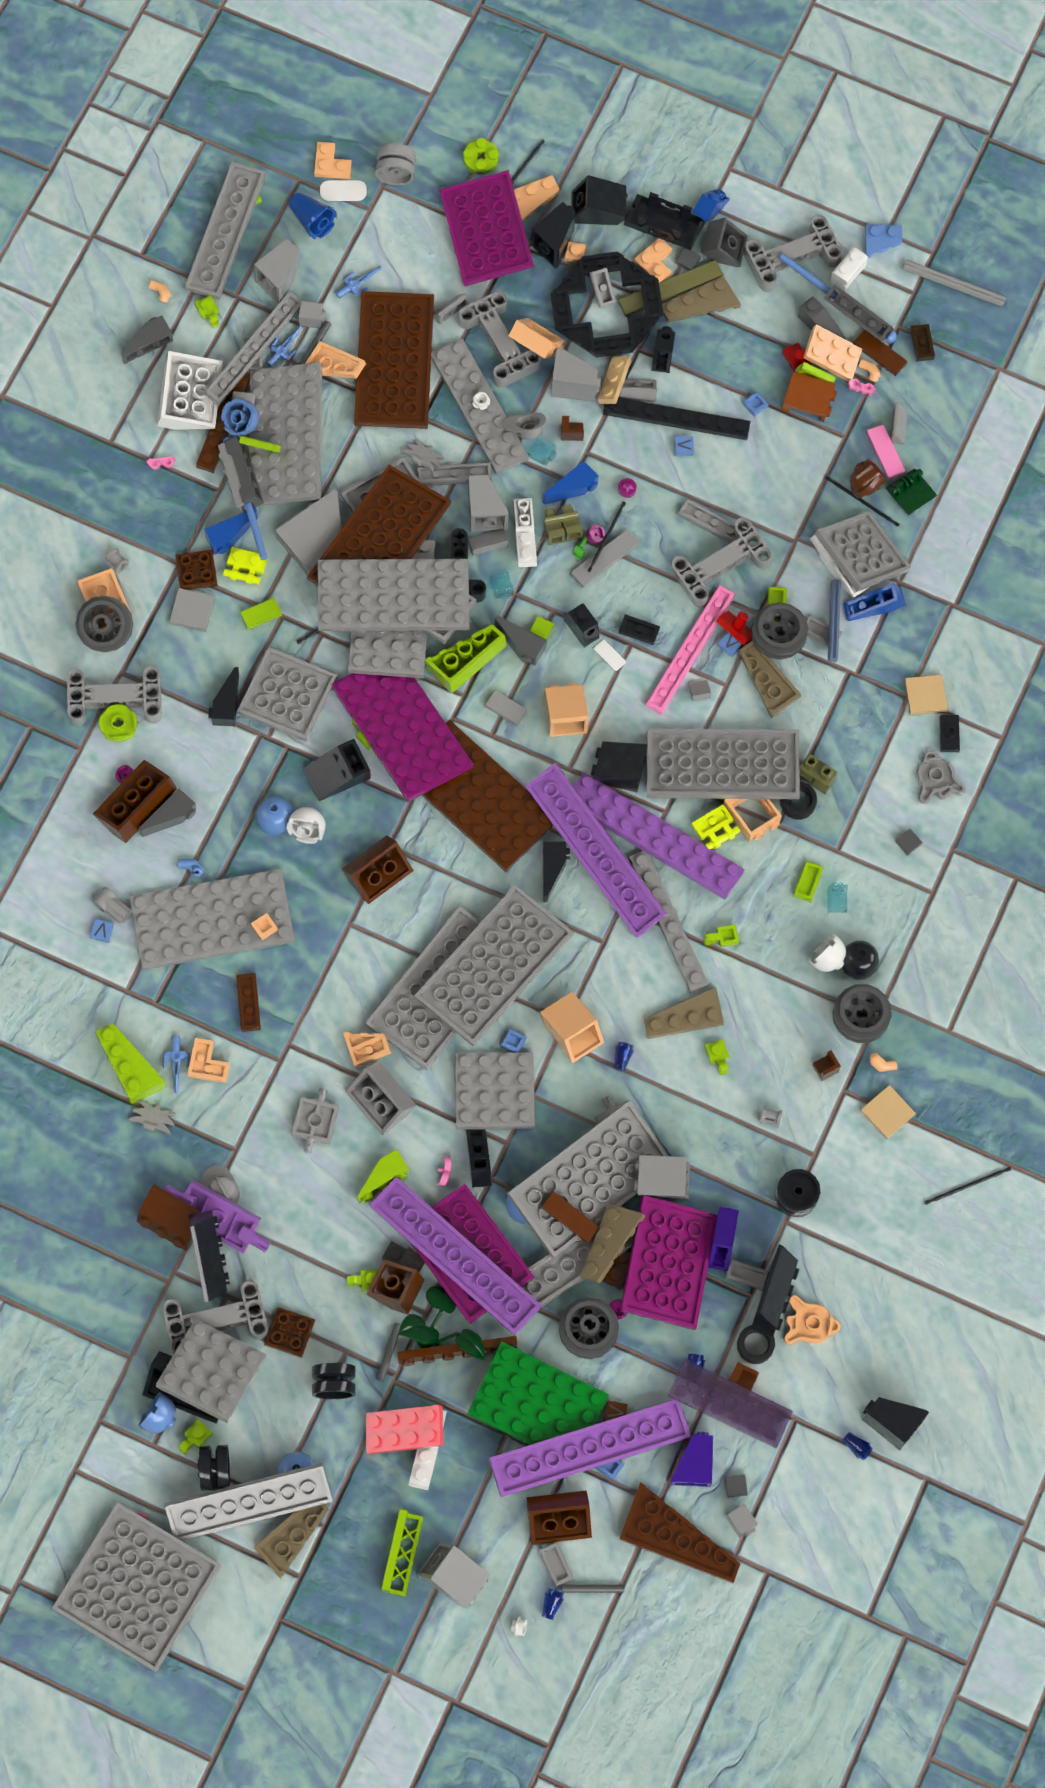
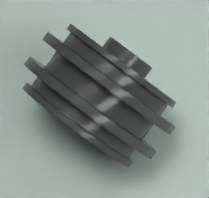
M103 595L93 597L81 606L77 613L75 625L77 635L83 644L95 651L110 652L118 650L127 643L132 635L134 623L132 614L126 604L117 598ZM108 607H111L113 610L111 614L106 613ZM97 609L99 614L93 616L92 612ZM104 618V622L107 625L104 629H101L99 621ZM117 618H119L121 621V624L119 626L115 625V620ZM89 622H92V629L88 627ZM112 631L116 633L114 639H111L109 636ZM98 633L102 635V639L99 641L95 638Z
M779 602L769 604L758 612L754 618L751 635L753 643L760 653L772 659L782 660L791 658L802 650L806 644L809 628L805 616L799 609L791 604ZM769 625L770 629L765 630L763 626ZM790 635L796 636L793 640L789 638Z
M855 984L846 988L837 997L833 1009V1022L838 1032L847 1040L856 1043H870L879 1039L887 1031L892 1017L891 1004L887 996L878 988L868 984ZM857 1000L858 1004L853 1005L851 1001ZM865 1001L872 1003V1005L868 1006ZM845 1011H849L851 1016L846 1017ZM878 1012L880 1017L875 1018L873 1013ZM863 1014L865 1017H862L861 1019L857 1017ZM868 1024L872 1025V1027L866 1028Z
M590 1297L578 1299L567 1306L561 1316L559 1326L561 1342L566 1349L573 1355L584 1359L602 1357L609 1352L617 1341L619 1331L617 1315L611 1306L600 1299ZM585 1312H592L593 1314L585 1315ZM575 1317L580 1320L578 1324L572 1322ZM602 1317L605 1323H600L598 1318ZM591 1323V1326H595V1328L588 1330V1327L584 1326V1324ZM574 1332H578L580 1334V1337L578 1339L574 1338ZM599 1332H605L606 1337L600 1338ZM591 1339L593 1344L587 1345L586 1340Z

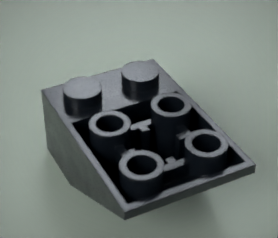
M355 739L336 746L303 768L319 801L371 779V770Z

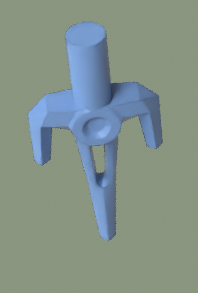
M379 266L355 280H350L355 272L350 273L344 277L346 286L335 292L336 296L340 299L350 291L355 296L362 294V291H367V287L361 290L358 287L382 268Z
M302 325L278 347L275 345L279 338H275L269 346L274 354L267 361V366L272 368L279 358L289 360L294 355L296 349L289 354L286 351L302 329Z
M179 1036L172 1037V1051L163 1054V1068H166L167 1059H170L172 1062L175 1093H178L181 1060L185 1058L186 1067H189L190 1064L189 1053L180 1051ZM175 1063H177V1074H175Z

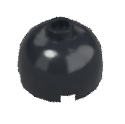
M863 940L848 944L842 970L847 976L849 975L856 980H865L871 977L879 964L876 948Z

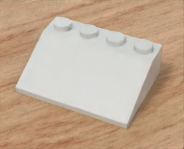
M168 351L164 362L157 426L174 430L215 429L218 404L204 394L221 374L223 361Z

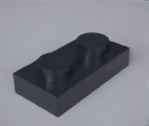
M625 614L618 633L654 645L660 626Z

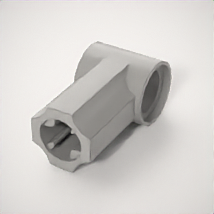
M104 887L92 900V903L100 911L107 912L120 924L125 922L132 913V910L119 901L117 896L107 887Z

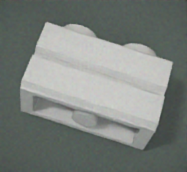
M853 247L832 272L830 282L846 291L866 267L868 256Z

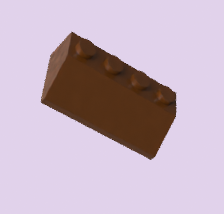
M143 760L98 807L93 815L114 836L127 843L139 830V827L166 802L177 788L170 776L146 760Z

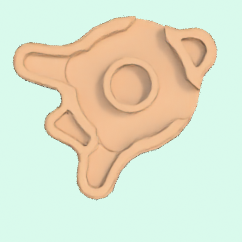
M796 1295L790 1297L789 1305L795 1311V1315H789L786 1318V1323L789 1327V1332L784 1336L786 1344L791 1345L798 1341L818 1344L839 1332L841 1328L840 1323L830 1315L825 1307L818 1304H807Z

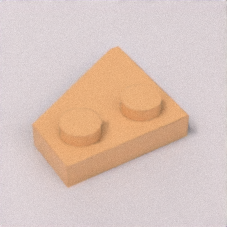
M343 1033L356 1068L392 1053L384 1034Z

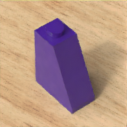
M719 1207L708 1264L709 1268L728 1270L739 1210Z
M697 1432V1435L692 1436L672 1476L670 1485L711 1487L713 1435H709L708 1432Z

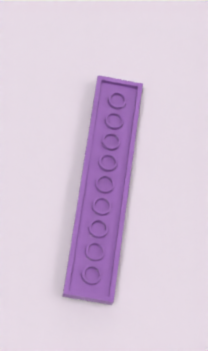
M557 763L552 764L525 786L636 938H639L668 915Z
M583 772L574 784V788L603 827L725 900L744 874L745 869L712 849H708L702 843L601 782L593 780L586 773Z
M397 1177L369 1205L372 1210L514 1336L542 1307L540 1303Z
M675 1399L491 1457L489 1462L500 1497H505L675 1443L691 1436L679 1399Z

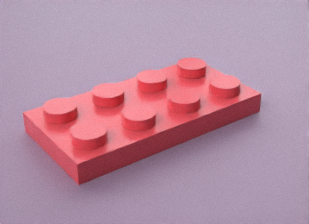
M441 1405L366 1413V1453L368 1454L444 1446L443 1407Z

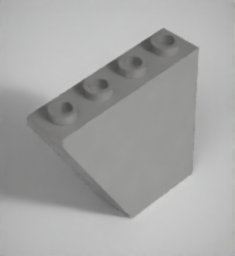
M334 489L331 492L324 493L321 499L317 502H311L301 513H295L288 522L281 523L275 530L276 539L306 575L310 573L342 529L337 491Z

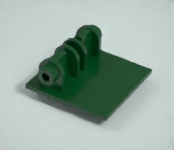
M912 469L885 488L908 516L937 496L922 478L923 471L921 469Z

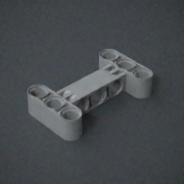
M817 214L812 217L809 235L767 251L764 250L760 241L756 239L747 241L744 256L761 290L765 292L772 291L776 284V272L789 267L779 259L782 253L797 264L822 255L828 266L836 267L839 265L842 248L825 216Z
M501 291L494 292L464 306L459 311V326L468 330L479 325L501 361V364L497 365L493 371V382L497 387L508 386L540 370L542 357L532 350L521 354L514 340L509 337V332L499 317L507 309V296ZM480 309H485V310H487V311L481 312V311H479V310H480ZM535 359L537 362H531L530 360ZM514 367H520L521 369L516 370ZM502 374L505 375V377L501 378L498 377V375Z
M741 517L735 521L734 530L737 540L696 565L691 566L684 556H676L672 560V573L695 606L703 607L708 603V589L705 585L751 558L755 565L761 569L770 566L771 551L747 518ZM745 526L747 530L740 531L738 528ZM750 541L757 542V544L754 546L749 545L748 543ZM761 555H765L768 558L766 560H760L758 557ZM678 564L685 566L683 569L676 568ZM687 579H693L695 582L692 584H688L685 581ZM699 593L705 595L703 598L696 597V595Z
M148 666L144 669L143 683L86 685L84 674L81 670L72 669L68 672L67 712L72 725L82 726L86 722V709H103L115 704H122L128 708L144 707L145 719L149 723L154 724L161 720V677L157 667ZM155 675L156 678L151 680L148 679V676ZM74 678L81 679L79 682H72ZM151 692L157 693V695L154 697L148 696V694ZM76 695L81 696L78 700L72 699ZM151 710L157 711V713L153 715L149 714L148 712ZM81 713V716L75 718L73 714Z
M246 1281L242 1284L241 1294L243 1301L187 1315L182 1314L178 1301L174 1299L167 1300L163 1304V1314L173 1354L195 1319L219 1331L249 1324L250 1333L254 1339H265L268 1335V1326L257 1283ZM252 1287L256 1290L253 1295L245 1294L247 1288ZM171 1306L178 1308L174 1314L167 1313V1309ZM253 1306L260 1308L257 1314H251L249 1310ZM179 1325L182 1329L179 1333H173L171 1331L172 1327ZM261 1325L265 1328L264 1331L259 1334L253 1331L254 1328Z

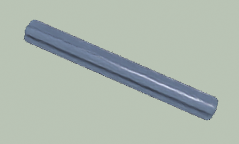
M835 579L830 584L828 661L830 662L838 660L841 581Z

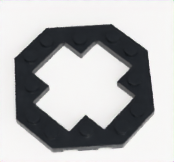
M618 251L582 256L577 261L576 266L562 279L557 289H554L551 293L555 330L596 358L632 353L663 316L658 278L645 272L642 267L633 261L630 262L624 258V255ZM607 268L608 272L620 271L623 287L641 285L645 314L627 317L629 333L594 338L591 322L573 324L569 295L587 292L585 276L590 275V272Z

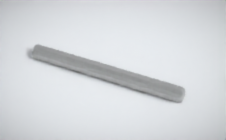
M906 260L903 270L999 306H1003L1006 297L909 260Z

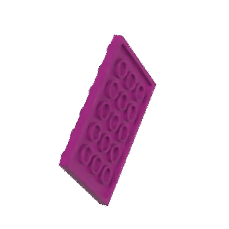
M509 170L440 189L465 287L534 267Z
M463 1184L431 1207L520 1287L534 1279V1275L466 1184ZM413 1246L469 1324L487 1312Z
M643 1195L640 1201L639 1213H643L646 1217L635 1228L636 1231L634 1233L620 1311L696 1330L717 1215Z

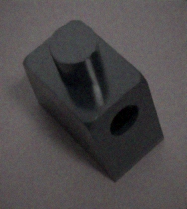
M664 326L661 330H657L651 371L670 373L675 332L669 326ZM660 352L666 353V356H661Z
M582 603L567 613L564 621L584 648L600 638L598 622L585 604Z

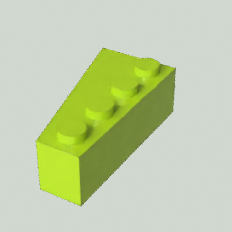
M491 624L472 634L470 638L455 643V646L440 651L438 655L432 658L428 657L425 659L426 670L449 692L453 693L507 646L505 635Z
M113 1023L95 1031L97 1039L131 1105L166 1088L164 1079Z

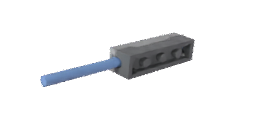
M781 254L779 259L826 293V296L823 298L882 343L895 342L897 334L893 331L894 328L837 285L834 284L831 288L787 255Z
M227 436L224 438L223 443L218 445L220 451L218 455L225 467L223 468L224 474L229 480L228 488L233 493L234 498L232 501L237 509L240 508L243 512H247L260 559L266 560L268 558L253 510L263 504L264 501L247 446L239 443L240 438L238 436Z

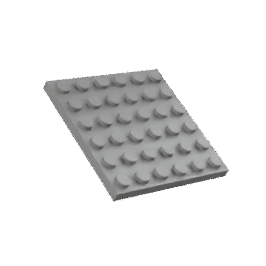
M117 1502L52 1609L157 1673L222 1565Z

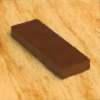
M866 330L853 342L854 345L862 348L863 353L894 376H897L907 364V360Z
M256 973L236 975L241 1031L261 1030Z
M551 1191L540 1207L585 1243H589L599 1228L598 1225L554 1191Z

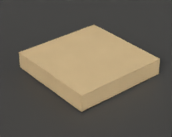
M942 675L905 678L910 715L947 712L948 707Z
M890 1085L861 1109V1113L886 1140L916 1115Z

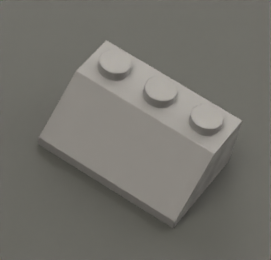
M380 1062L367 1066L345 1091L382 1135L406 1118L416 1106L414 1101Z

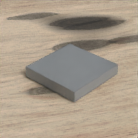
M178 588L169 623L206 632L215 596Z

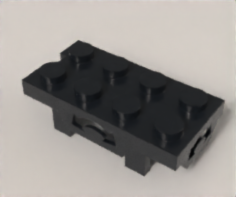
M650 192L649 198L637 194L632 205L634 210L633 212H628L624 225L691 250L704 222L702 218L691 214L692 207L687 205L680 206L658 198L659 195Z

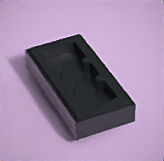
M940 715V752H959V715Z

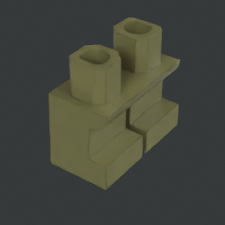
M571 504L564 505L561 508L562 514L556 515L553 508L545 510L544 528L548 546L563 543L565 538L566 542L583 538V528L579 522L578 513L573 510Z
M808 754L799 767V776L808 784H811L813 781L811 786L826 795L836 781L837 771L813 755Z

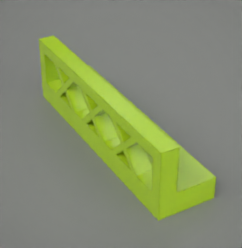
M399 1510L382 1584V1592L406 1597L423 1516L410 1514L407 1510ZM407 1518L418 1520L417 1528L410 1533L405 1526ZM409 1537L413 1542V1547L404 1552L401 1542ZM405 1557L409 1565L407 1569L400 1572L396 1564L398 1560ZM407 1572L406 1578L404 1579L402 1575ZM400 1577L404 1582L403 1591L391 1589L392 1581Z

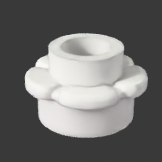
M479 392L473 397V406L476 409L484 410L490 405V398L484 392Z
M519 1616L517 1620H513L511 1631L514 1632L516 1637L519 1635L524 1636L527 1630V1620L521 1619Z

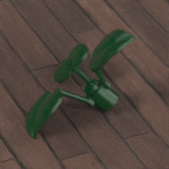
M432 1286L426 1292V1299L429 1304L439 1309L430 1327L426 1326L425 1320L416 1314L406 1316L400 1325L398 1335L416 1341L421 1349L430 1348L434 1344L438 1346L440 1343L456 1337L455 1343L461 1350L478 1359L484 1360L485 1358L484 1343L481 1337L472 1330L463 1329L461 1333L455 1332L439 1339V1332L434 1328L443 1311L451 1314L456 1308L455 1303L441 1286Z

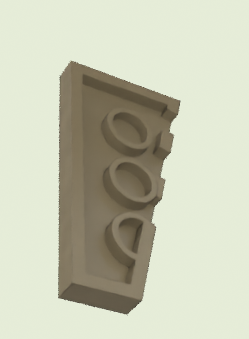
M753 640L739 650V654L771 719L801 697L800 692L769 657L759 652Z
M716 987L644 1018L647 1038L651 1039L724 1026Z

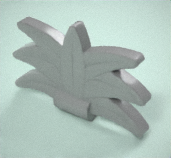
M417 439L415 440L416 445L406 444L408 449H400V453L408 455L412 462L418 466H425L431 473H434L433 465L439 468L440 463L438 460H444L442 455L432 452L433 446L426 448Z
M139 1101L143 1108H136L132 1111L140 1116L129 1118V1122H137L142 1124L144 1129L152 1132L160 1130L171 1136L169 1129L165 1125L174 1127V1123L169 1117L176 1116V1113L160 1110V1103L153 1108L148 1103Z

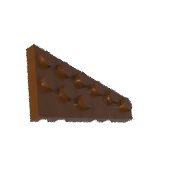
M640 1482L619 1540L733 1584L741 1563L717 1546L708 1536L700 1532L692 1523Z

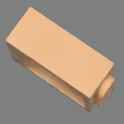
M529 318L517 320L509 334L510 338L544 359L556 356L557 347L562 349L564 347L562 345L564 339Z
M748 799L724 800V806L749 842L753 839H760L764 832L769 829L772 831L780 825L782 815L770 799H758V801L772 819L752 832L734 809Z

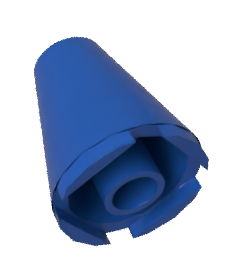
M302 193L293 194L289 199L290 209L310 237L316 239L315 237L322 238L332 230L335 225L333 223L334 217L337 219V213L332 207Z

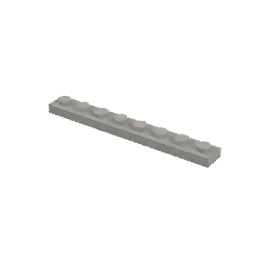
M289 291L206 390L204 395L220 405L298 312L302 300Z
M642 851L629 856L632 867L668 914L658 924L690 993L708 987V981L649 854Z

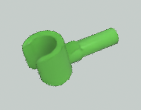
M584 535L580 544L574 549L573 555L579 560L586 553L583 549L587 541L586 535Z

